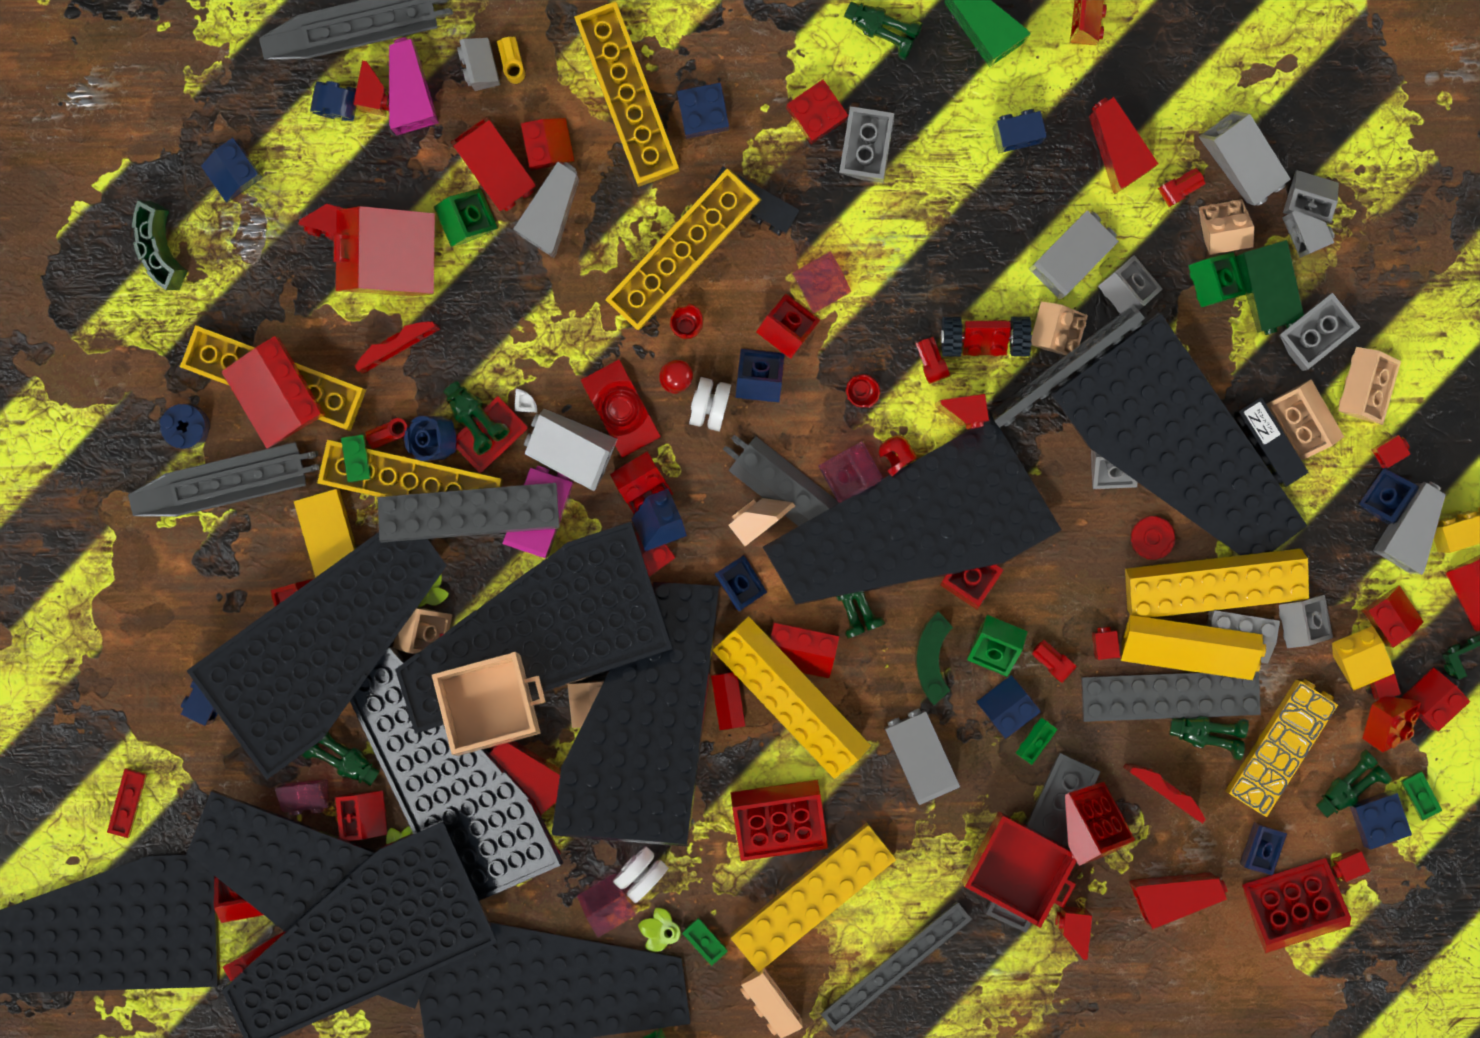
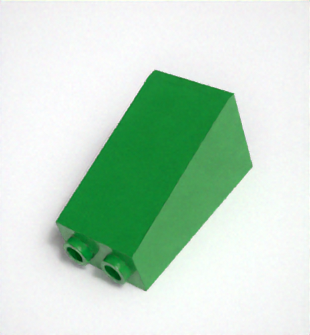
M991 0L944 1L989 67L1024 44L1031 34L1024 26Z

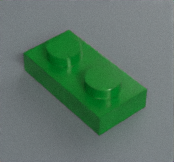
M357 435L341 438L348 482L371 479L365 436Z
M1041 717L1027 738L1020 744L1016 754L1032 765L1058 729Z
M1418 771L1400 781L1420 820L1424 821L1442 811L1422 771Z
M699 917L682 931V934L711 966L728 952V949Z

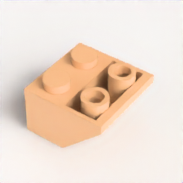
M1242 199L1199 207L1204 242L1210 255L1254 247V225Z
M1041 301L1032 333L1031 345L1067 355L1080 345L1088 315L1061 304Z

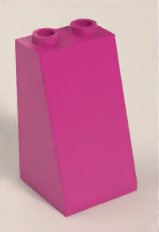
M406 37L396 39L394 44L389 45L390 129L397 136L439 123L417 47L411 39L407 40Z
M538 465L536 469L530 468L524 485L557 484L560 525L574 482L569 481L570 478L561 473H558L557 477L548 474L549 469ZM558 528L507 532L503 544L542 558H548Z

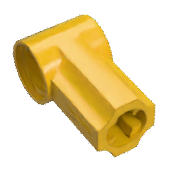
M516 37L502 38L497 41L503 64V72L510 83L518 84L524 80L525 70ZM513 67L520 69L519 74L516 76L509 75V71Z

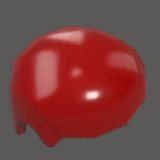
M692 304L678 307L670 318V328L674 335L682 339L694 338L703 329V315L699 308Z
M858 374L848 381L846 394L848 400L856 407L870 408L879 400L880 388L877 381L870 375Z

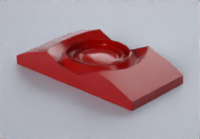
M419 322L406 325L400 332L390 336L380 344H372L361 356L355 368L358 372L366 373L439 331L440 328L434 322Z
M620 360L580 380L609 435L617 439L615 446L622 458L661 438Z
M1126 763L1123 766L1124 769L1202 824L1205 822L1206 819L1192 797L1187 796L1183 791L1168 783L1160 774L1152 769Z

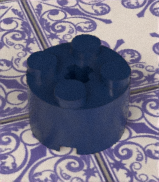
M316 81L310 112L330 119L342 117L341 121L353 122L356 113L354 99L357 88L346 87L345 89L339 87L340 84L327 81L324 83Z
M187 404L174 405L160 419V430L163 438L175 448L194 449L201 446L208 437L210 421L206 413L198 407ZM183 423L189 424L186 427L187 431L182 430Z
M419 416L411 421L412 423L409 428H406L404 435L406 449L417 460H443L456 451V432L454 423L450 419L442 416Z

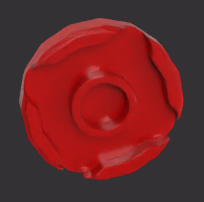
M1148 516L1140 519L1134 525L1130 541L1134 551L1139 556L1145 559L1157 560L1171 552L1175 544V534L1173 527L1167 520L1157 516Z

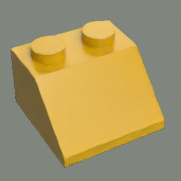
M1373 626L1332 643L1333 657L1353 691L1394 674V669L1384 643Z

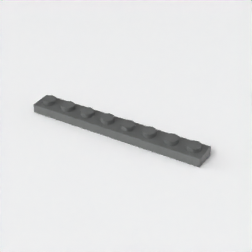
M958 901L824 1009L821 1012L822 1017L834 1031L839 1029L972 920Z

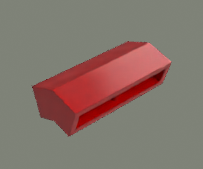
M733 672L712 675L711 680L719 730L745 727L738 677Z

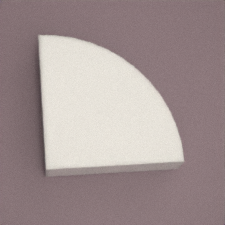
M516 389L515 411L537 413V405L532 396L523 390Z

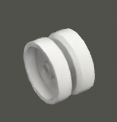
M701 377L698 389L694 393L689 424L702 426L705 416L708 414V428L720 432L731 384L720 382L717 385L715 394H711L713 381Z
M647 846L634 855L613 880L620 889H625L634 882L627 893V896L634 903L643 898L669 869L661 860L655 861L648 867L654 858V853Z

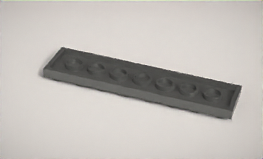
M1134 304L992 410L991 414L999 428L1003 425L1008 426L1016 419L1015 416L1021 411L1025 413L1030 410L1034 405L1033 402L1038 398L1044 399L1052 392L1050 389L1057 384L1059 386L1063 385L1069 380L1070 374L1074 371L1080 372L1088 365L1087 362L1093 357L1096 359L1106 352L1105 348L1110 344L1115 345L1124 338L1123 335L1126 332L1139 328L1142 325V320L1145 319Z
M556 483L378 497L379 541L381 543L560 528Z
M1200 672L1081 677L1084 722L1261 715L1259 672H1255L1253 680Z
M1059 753L1026 826L1066 847L1068 833L1065 795L1094 785L1100 771ZM990 901L985 912L987 915L1024 932H1027L1031 922Z

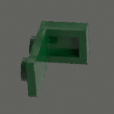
M1480 634L1468 638V642L1461 646L1458 643L1448 647V652L1442 654L1446 662L1444 668L1450 677L1452 676V678L1460 680L1467 676L1458 656L1480 646Z

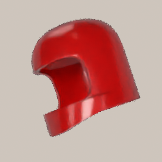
M682 360L667 362L659 373V381L662 388L672 394L685 391L693 380V371L690 365Z
M895 435L886 439L878 450L880 458L886 457L891 464V468L887 470L891 477L903 466L918 458L908 440L901 435Z

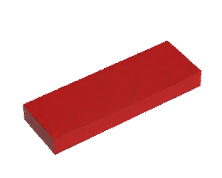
M129 768L124 769L107 833L130 838L147 773Z

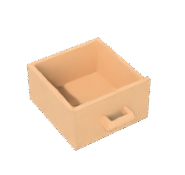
M512 652L432 674L452 755L460 756L541 734L534 706L545 703V697L539 676L526 678L520 654ZM536 682L540 699L532 702L528 683Z

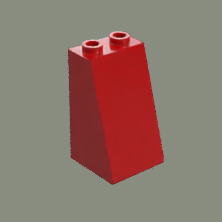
M1113 97L1109 101L1107 98H1104L1095 104L1092 108L1093 113L1089 118L1114 194H1117L1151 171L1159 163Z
M487 116L451 141L453 147L499 211L503 209L505 211L510 210L516 205L515 201L522 196L524 199L534 192L535 183Z
M516 741L489 747L491 750L489 754L535 802L540 815L556 803L560 768Z
M1211 872L1129 881L1144 921L1151 929L1227 900L1225 893L1228 890L1223 879L1220 880L1218 876L1216 877Z

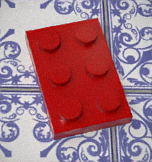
M499 396L483 410L494 422L504 423L509 427L510 432L504 439L494 441L477 417L473 420L492 441V447L488 452L482 455H477L474 452V438L467 427L456 435V449L480 474L529 429Z

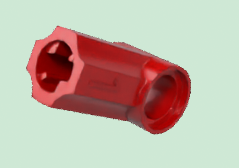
M1195 168L1176 180L1174 178L1159 187L1158 190L1167 206L1171 207L1206 183L1201 172Z
M934 337L915 344L929 384L950 377L948 367L944 358H941Z
M395 418L386 424L366 431V439L372 450L396 440L404 439L406 428H409L411 424L405 419ZM401 422L404 425V431L401 434H397L395 427Z
M1044 639L1031 652L1061 683L1077 667L1065 655L1057 652Z

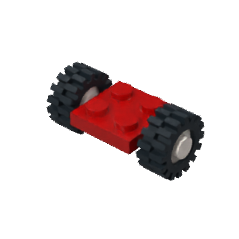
M942 317V356L961 357V352L962 355L970 356L1007 355L1009 342L1011 356H1030L1032 339L1030 317H1011L1010 321H965L964 332H962L961 317Z

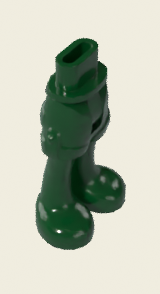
M852 1L844 14V17L851 20V24H855L863 31L864 35L870 38L877 36L893 43L898 48L899 58L906 60L909 55L913 40H916L923 25L920 21L907 23L887 15L886 10L879 6L872 7L864 5V3L858 5ZM886 25L906 34L908 38L895 34L882 26Z
M455 381L443 391L447 396L446 401L450 404L455 420L459 423L463 422L470 430L474 438L473 450L477 455L488 452L492 447V441L478 427L472 418L473 415L483 424L494 441H501L509 434V427L504 423H496L491 420L482 409L483 403L481 399L467 391L465 386L461 387Z
M864 592L836 597L838 601H842L849 618V628L845 632L847 639L865 632L853 603L854 599H856L861 610L867 631L886 624L882 617H876L873 614Z
M1205 716L1197 718L1183 717L1182 719L1172 718L1169 735L1177 736L1179 740L1189 742L1198 748H1204L1205 745L1225 748L1231 752L1234 759L1242 760L1245 750V742L1243 740L1212 736L1209 733H1223L1245 739L1248 733L1249 720L1240 719L1235 724H1220L1209 721V718Z
M329 731L318 743L327 746L342 757L341 759L326 752L318 744H315L302 754V757L305 759L318 758L338 769L337 774L343 778H351L359 783L363 781L369 786L372 785L380 772L372 767L373 763H370L360 750L355 747L350 749L338 743L330 736Z
M1365 749L1361 752L1360 761L1356 767L1342 779L1336 778L1325 795L1321 796L1323 799L1316 806L1328 818L1334 812L1338 814V811L1355 805L1358 802L1357 797L1370 785L1376 782L1389 784L1392 778L1378 765L1377 760L1371 753ZM1373 768L1361 781L1353 787L1351 786L1361 774Z

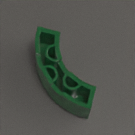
M138 200L132 221V228H134L135 242L133 244L137 257L142 261L149 277L165 290H180L188 270L175 260L167 244L165 227L169 210L152 201Z
M937 610L924 624L915 649V666L918 681L926 697L933 705L950 691L940 672L939 653L945 637L953 628Z

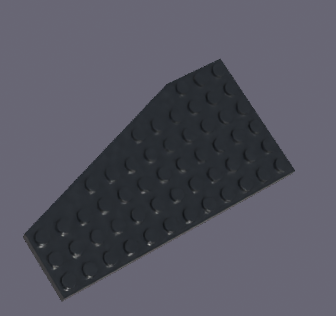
M1161 313L1156 314L1051 393L1088 448L1207 531L1238 555L1273 552L1307 526Z
M188 854L148 855L1 909L0 993L218 987L217 913L214 909L215 876Z

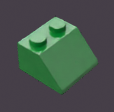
M481 188L449 196L433 206L451 247L468 243L498 229Z
M1234 252L1188 265L1190 277L1195 286L1196 297L1201 308L1246 295Z
M986 615L978 630L967 660L1008 677L1024 648L1028 631Z

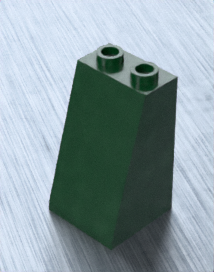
M1287 240L1247 251L1235 257L1257 333L1264 331L1265 335L1278 332L1277 327L1284 325L1287 329L1304 316Z

